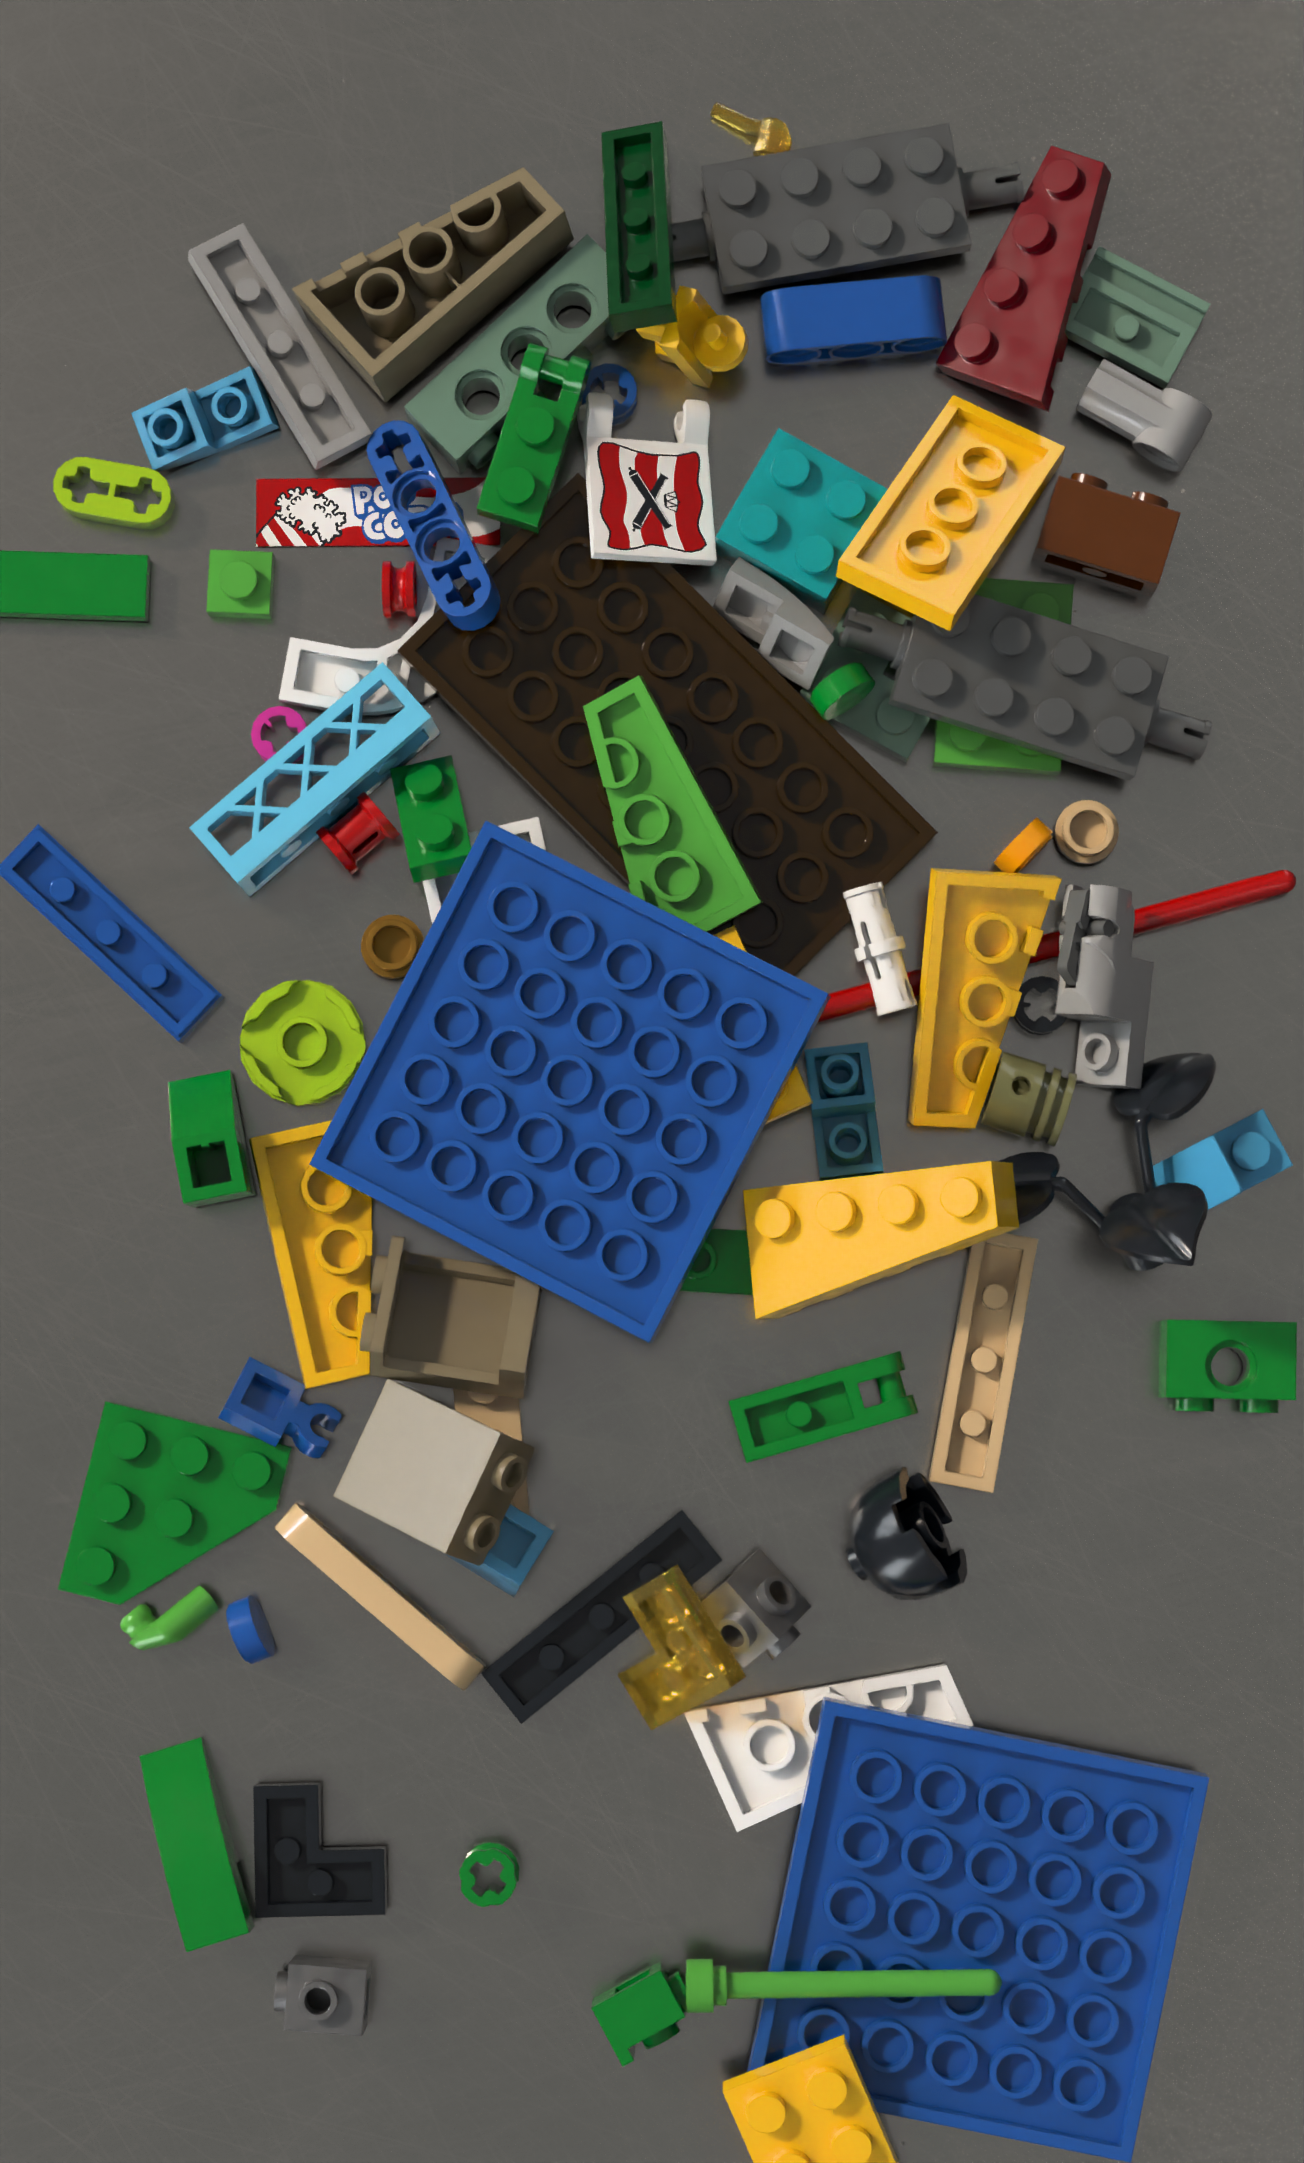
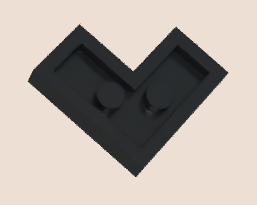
M320 1782L256 1784L253 1786L255 1918L385 1915L387 1913L386 1846L322 1848Z

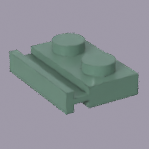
M1099 246L1090 265L1082 276L1084 281L1078 303H1072L1065 334L1073 342L1164 389L1169 384L1211 304Z

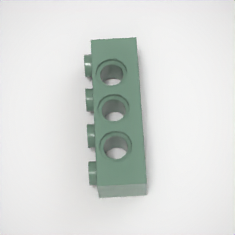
M588 234L585 235L404 406L408 422L460 475L470 465L479 469L493 458L520 374V370L510 363L516 352L527 348L529 343L549 348L548 355L570 361L573 355L590 360L592 363L595 356L591 351L608 335L613 340H616L627 332L614 333L609 318L606 252ZM571 305L581 306L590 313L589 320L578 328L564 327L556 320V317L563 308ZM541 380L537 396L549 399L546 394L556 384ZM486 390L498 396L500 400L497 407L488 414L477 415L465 407L467 399L477 391Z

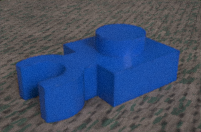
M249 1357L218 1418L276 1447L284 1433L293 1438L295 1446L303 1454L312 1458H321L329 1441L316 1435L312 1431L311 1425H318L325 1430L333 1432L342 1415L337 1409L328 1404L315 1403L308 1405L300 1401L305 1390L304 1384Z

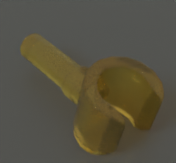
M719 102L714 104L710 114L711 117L746 133V135L757 137L753 150L754 156L790 151L792 139L783 121L777 118H763L760 121L741 114Z

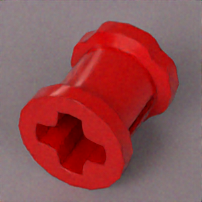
M364 791L356 797L358 805L329 829L322 826L316 831V834L351 875L359 869L357 862L384 839L394 840L400 835Z

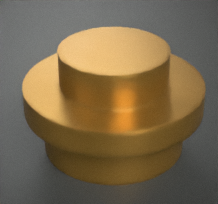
M400 915L382 916L373 921L365 930L361 941L362 956L367 966L377 975L389 979L402 978L408 973L424 938L420 929L410 919Z

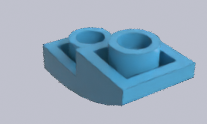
M251 366L197 391L188 388L181 389L131 413L151 467L158 472L214 455L280 428L266 389Z
M868 1042L805 1049L808 1092L813 1101L810 1109L819 1181L883 1174Z

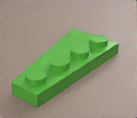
M639 675L584 705L583 709L603 787L606 788L614 820L612 823L618 847H621L630 883L628 884L630 893L706 932L712 931L763 903L644 678Z

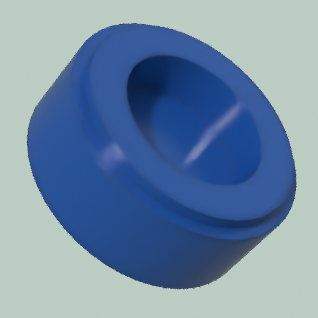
M250 1595L229 1603L226 1610L227 1622L233 1641L242 1658L246 1662L254 1664L274 1656L273 1636L266 1616L255 1597Z

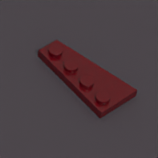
M1055 146L1050 147L1024 196V200L1020 203L936 361L943 374L1049 412L1054 390L1051 387L1056 363L1063 360L1068 341L1065 329L1072 303H1078L1084 281L1080 275L1086 250H1090L1093 247L1111 179V173L1105 163Z

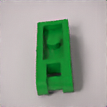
M529 343L476 510L480 516L539 533L588 381L591 361L573 355L570 361L548 355L549 348ZM541 380L562 385L558 402L537 396Z
M901 1351L728 1401L746 1463L919 1413L914 1395L907 1396L900 1371L906 1370ZM876 1379L882 1403L865 1408L858 1383Z

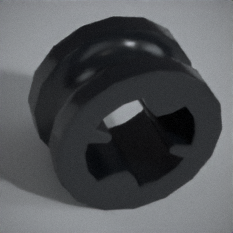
M1039 976L1030 978L1021 985L1019 991L1022 992L1013 1017L1019 1028L1028 1034L1037 1036L1051 1034L1059 1029L1067 1017L1057 1015L1054 1020L1050 1021L1048 1018L1041 1016L1034 1022L1024 1011L1031 1006L1030 1003L1024 1002V997L1030 991L1037 996H1041L1046 991H1049L1057 1000L1058 981L1051 977ZM1056 1002L1051 1006V1009H1056Z

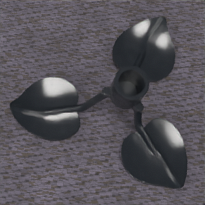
M1182 1053L1150 1060L1143 1064L1140 1089L1116 1088L1114 1103L1117 1110L1124 1115H1137L1135 1130L1145 1194L1130 1193L1120 1197L1111 1205L1110 1213L1106 1217L1067 1178L1056 1177L1060 1164L1057 1157L1053 1154L1026 1152L998 1161L1013 1163L1019 1224L1030 1221L1042 1213L1053 1201L1054 1191L1062 1192L1099 1227L1100 1237L1105 1246L1114 1252L1122 1254L1126 1264L1132 1270L1146 1271L1156 1268L1163 1263L1193 1266L1198 1237L1207 1216V1199L1202 1189L1190 1183H1168L1156 1187L1148 1126L1153 1117L1160 1120L1176 1119L1190 1111L1200 1102L1214 1078L1216 1062L1212 1054Z

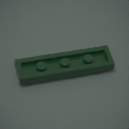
M663 122L601 132L608 312L614 333L677 322L668 143Z

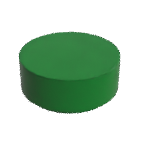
M849 663L822 680L812 691L810 702L823 720H830L850 710L863 700L874 688L875 681L862 663Z

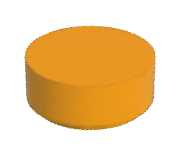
M1036 817L1004 849L993 863L1002 872L1020 873L1051 841L1053 831Z

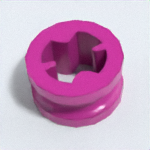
M283 706L271 707L260 713L254 721L251 731L252 743L264 761L269 760L277 753L272 742L264 740L267 729L275 732L273 723L286 721L289 730L298 734L307 727L301 715L293 709ZM304 753L298 759H296L293 762V764H296L297 762L302 760L304 757Z

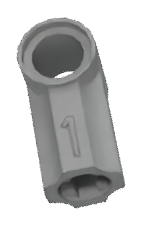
M1103 359L1096 369L1076 407V410L1133 441V448L1145 459L1172 472L1182 471L1212 419L1211 411L1194 397L1173 388L1160 390L1106 359Z

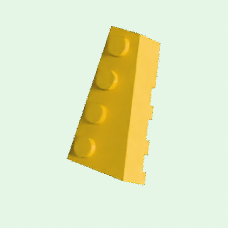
M986 1161L743 1190L755 1319L788 1316L801 1311L802 1308L823 1300H830L851 1292L857 1287L884 1277L896 1275L936 1257L951 1254L1019 1228L1013 1163Z

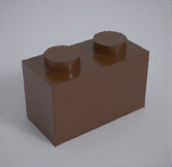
M1073 473L1071 478L1059 475L1031 561L1152 597L1159 585L1181 512L1168 509L1169 503L1167 500L1151 493L1135 491L1129 497L1107 490V482L1092 475Z

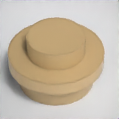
M1081 800L1070 804L1062 811L1055 825V840L1058 848L1068 859L1080 864H1092L1106 858L1116 846L1119 837L1118 823L1112 811L1102 803L1093 800Z

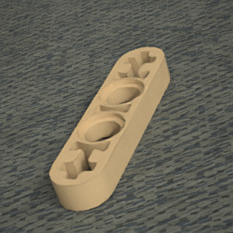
M295 1502L277 1523L275 1529L292 1546L457 1687L465 1691L486 1667L485 1663L472 1650L305 1507Z

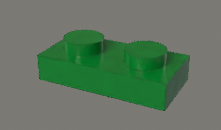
M452 755L390 769L413 882L416 883L459 873L472 846Z

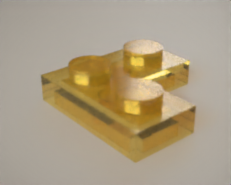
M678 1564L622 1597L655 1650L651 1655L634 1663L618 1674L619 1679L651 1730L730 1689L747 1677Z

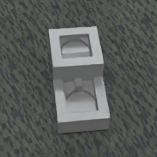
M739 557L729 569L713 608L736 631L759 643L760 647L757 652L779 674L809 690L814 684L835 638L816 615L794 594L769 575Z

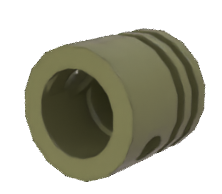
M1003 1051L989 1089L980 1124L1020 1137H1024L1026 1132L1031 1133L1032 1141L1039 1142L1041 1137L1047 1138L1046 1145L1055 1147L1068 1113L1077 1074L1069 1072L1067 1077L1061 1076L1062 1069L1055 1067L1050 1073L1046 1071V1064Z

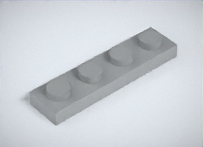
M244 223L190 249L188 262L315 470L367 444L372 435L370 429Z

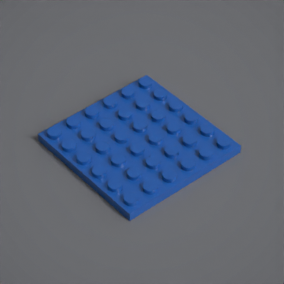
M485 821L309 1165L642 1340L653 1343L831 996L815 986Z
M823 1697L767 1972L992 1969L1000 1975L1002 1986L999 1992L992 1996L762 1999L747 2072L844 2034L876 2110L879 2113L1131 2163L1209 1777L1206 1773Z

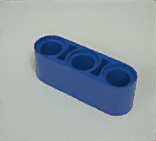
M906 276L787 287L768 291L760 297L765 358L767 362L773 364H798L918 353L938 349L947 343L942 283L940 278L935 276Z

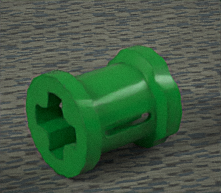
M485 1842L475 1846L468 1852L459 1870V1876L461 1879V1891L469 1902L479 1907H486L489 1905H501L508 1900L519 1880L520 1866L516 1855L509 1847L499 1842ZM493 1860H496L503 1866L499 1877L505 1884L501 1887L492 1882L484 1889L476 1883L480 1872L474 1864L479 1862L481 1865L488 1866Z

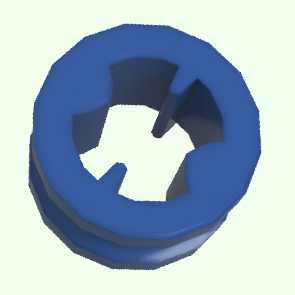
M605 363L594 367L590 371L582 397V405L586 404L588 393L593 392L597 385L604 390L605 381L619 383V394L626 398L622 404L614 400L612 426L624 423L633 415L637 407V385L634 377L626 368L617 364Z

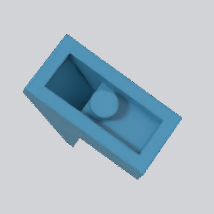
M1261 1109L1153 1166L1156 1187L1168 1183H1190L1198 1186L1206 1196L1209 1210L1293 1166L1264 1109Z

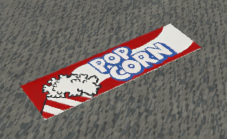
M486 477L444 478L474 542L483 545H500V521L480 516L476 510ZM378 478L256 479V547L410 546ZM424 488L416 491L408 500L407 511L420 513L427 510L435 501L436 490ZM447 536V537H446V538H451V539H457V540H459V538H457V537H455V536Z

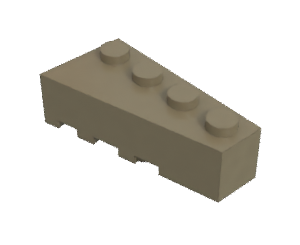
M524 167L450 205V212L423 226H421L420 222H417L398 232V239L365 256L362 251L341 262L342 268L316 282L311 278L292 288L306 317L385 403L574 240L563 208Z

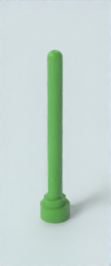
M686 1959L687 2013H713L714 2006H726L727 1999L992 1996L998 1993L1002 1986L1000 1975L992 1969L726 1972V1965H713V1959Z

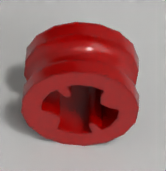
M383 561L382 606L384 618H393L394 613L397 611L405 612L408 618L417 617L418 588L415 561H407L406 565L402 568L394 567L392 561Z

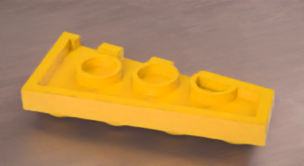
M931 868L907 1119L912 1125L976 1128L1002 1050L999 1048L1010 1016H1015L1022 992L1019 990L1031 955H1036L1044 932L1041 930V926L1050 900H1055L1061 878L1055 875Z
M332 1120L249 1139L305 1389L370 1374V1352L360 1351V1338L365 1313H371L372 1197L309 1165Z

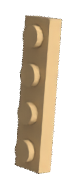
M1003 1233L970 1246L928 1481L994 1492L1038 1239Z

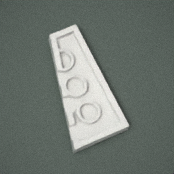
M935 1665L684 1710L686 1719L736 1831L739 1832L802 1803L823 1697L973 1726L947 1665Z

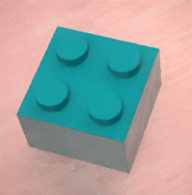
M778 428L715 537L716 554L733 564L739 557L780 583L801 602L825 614L844 581L836 577L839 559L888 489Z

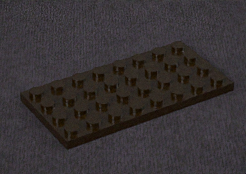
M579 473L548 502L539 533L521 528L486 563L499 591L501 600L499 611L489 624L474 631L461 630L450 622L440 608L397 650L398 655L627 884L630 883L621 847H618L612 823L614 820L606 788L603 787L583 706L639 675L642 676L763 900V903L708 933L714 935L735 926L749 954L793 976L851 920L843 892L876 882H882L883 886H885L938 833L826 720L822 719L820 714L669 563L591 558L586 480ZM466 582L459 589L463 597L462 604L464 607L470 606L475 602L474 591Z

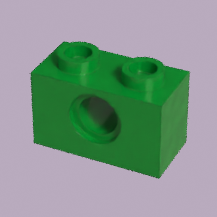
M1170 1319L1159 1322V1398H1175V1411L1214 1412V1399H1240L1239 1412L1279 1413V1400H1296L1297 1322ZM1223 1348L1235 1351L1243 1363L1241 1377L1229 1386L1217 1381L1211 1370L1214 1355Z

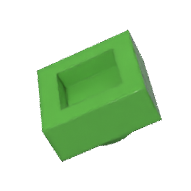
M210 549L206 609L209 617L272 619L275 556L273 552Z

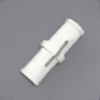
M882 882L864 885L843 892L859 948L854 949L857 962H864L878 1016L918 1005L914 998L901 950L906 949L903 936L896 935Z

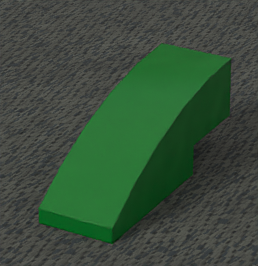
M203 1736L139 1756L159 1852L186 1952L250 1933L255 1925L236 1864L239 1861Z

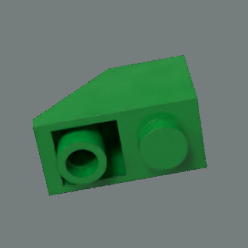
M226 1070L168 1082L171 1141L183 1204L190 1207H198L254 1196L255 1190L232 1071Z

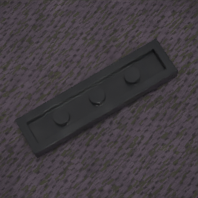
M680 1510L483 1670L481 1674L522 1724L722 1561V1558L686 1513Z

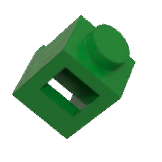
M662 1962L651 1966L593 1998L591 2009L622 2067L634 2061V2045L641 2041L646 2049L660 2045L680 2031L676 2022L686 2017V1982L679 1971L669 1976Z

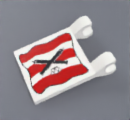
M598 392L588 393L586 404L581 405L578 410L577 421L584 445L591 558L713 566L717 561L708 454L709 404L702 400H685L683 411L678 412L674 418V433L678 443L611 438L613 422V399L611 395Z

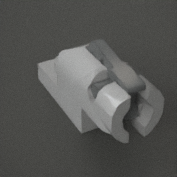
M1074 884L1065 885L1062 910L1063 920L1059 924V932L1061 934L1059 936L1060 953L1057 962L1059 982L1055 1014L1081 1021L1075 1069L1077 1085L1100 1088L1141 1089L1154 962L1131 957L1135 909L1131 903L1132 892L1119 887L1090 884V890H1085L1081 886Z

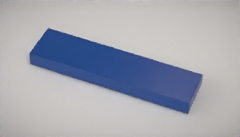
M39 824L0 864V875L180 1043L223 1000L224 996Z

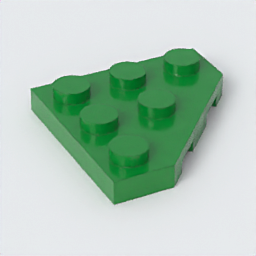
M105 1401L58 1590L118 1605L126 1603L162 1579L221 1545L226 1540L277 1511L280 1506L294 1447L277 1443L276 1447L256 1437Z

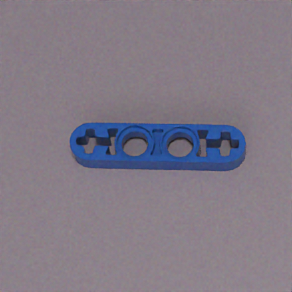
M393 420L382 424L373 432L368 440L366 449L368 459L437 604L450 622L461 630L474 631L485 627L495 618L499 611L501 602L499 591L429 447L415 427L408 422ZM399 445L404 446L403 452L413 468L405 473H402L393 460L394 454L392 450ZM424 488L436 490L435 501L427 510L420 513L407 511L408 500L416 491ZM447 536L459 538V548L451 558L445 561H433L430 559L431 549L438 540ZM464 576L474 591L475 602L467 607H464L462 604L463 597L453 581Z

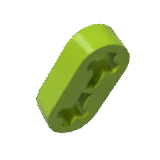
M75 457L64 462L57 469L53 479V491L60 505L70 515L83 520L140 530H153L164 525L171 518L175 508V496L168 481L158 471L146 467L89 457ZM83 474H90V478L95 486L109 489L108 495L87 493L84 503H77L76 496L68 489L70 483H80ZM144 484H151L152 490L157 497L161 498L159 504H149L146 514H139L138 508L132 500L120 498L121 492L141 494Z

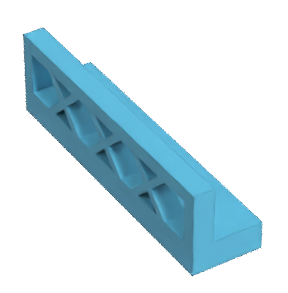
M382 662L189 828L244 892L251 897L319 838L316 834L318 829L322 826L328 829L358 805L357 796L363 791L367 795L371 794L391 776L390 769L406 764L440 734V731L431 715ZM383 685L404 706L386 724L362 723L364 701ZM352 712V723L341 722ZM327 733L350 734L349 755L337 766L314 765L315 744ZM361 734L372 735L360 745ZM304 753L303 764H293ZM279 774L302 775L300 797L289 807L265 806L267 784ZM313 776H324L312 786ZM254 795H256L255 806L244 805ZM230 816L253 817L252 839L232 856L211 834ZM264 817L275 818L263 828Z

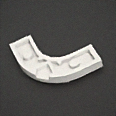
M446 537L438 540L433 561H445L455 555L459 548L460 540ZM475 543L485 564L500 550L499 547ZM464 576L453 580L458 589L467 582ZM428 587L427 598L418 621L400 639L379 648H347L290 637L279 701L327 710L382 662L419 703L437 694L398 655L397 651L440 609L430 587ZM383 685L364 701L363 715L393 713L402 710L404 706Z

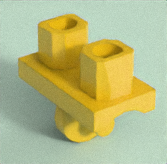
M679 286L676 295L677 322L638 328L636 331L642 338L655 341V353L663 361L675 363L692 384L710 388L713 379L711 371L725 372L735 368L743 361L748 351V336L736 319L727 315H717L697 289Z

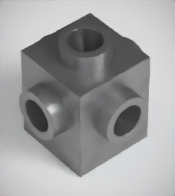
M759 1548L729 1573L692 1611L741 1666L745 1668L764 1651L773 1660L801 1635L794 1627V1624L812 1606Z

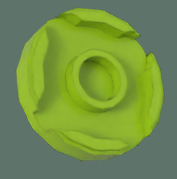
M311 980L284 981L263 992L246 1012L241 1027L239 1044L241 1062L252 1082L272 1099L297 1107L324 1104L344 1093L350 1086L367 1051L365 1025L353 1003L333 986Z

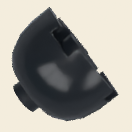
M902 1467L880 1478L865 1489L851 1513L849 1533L852 1544L846 1548L849 1563L861 1580L866 1581L870 1579L878 1589L896 1599L921 1600L942 1594L964 1583L967 1576V1562L964 1549L952 1554L949 1540L943 1528V1524L953 1521L936 1490L921 1473L909 1477L907 1468Z

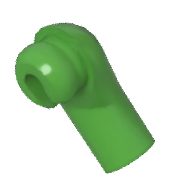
M198 1585L157 1619L149 1606L145 1604L138 1605L121 1619L120 1627L132 1639L129 1644L144 1651L183 1640L216 1613L218 1606L211 1595Z

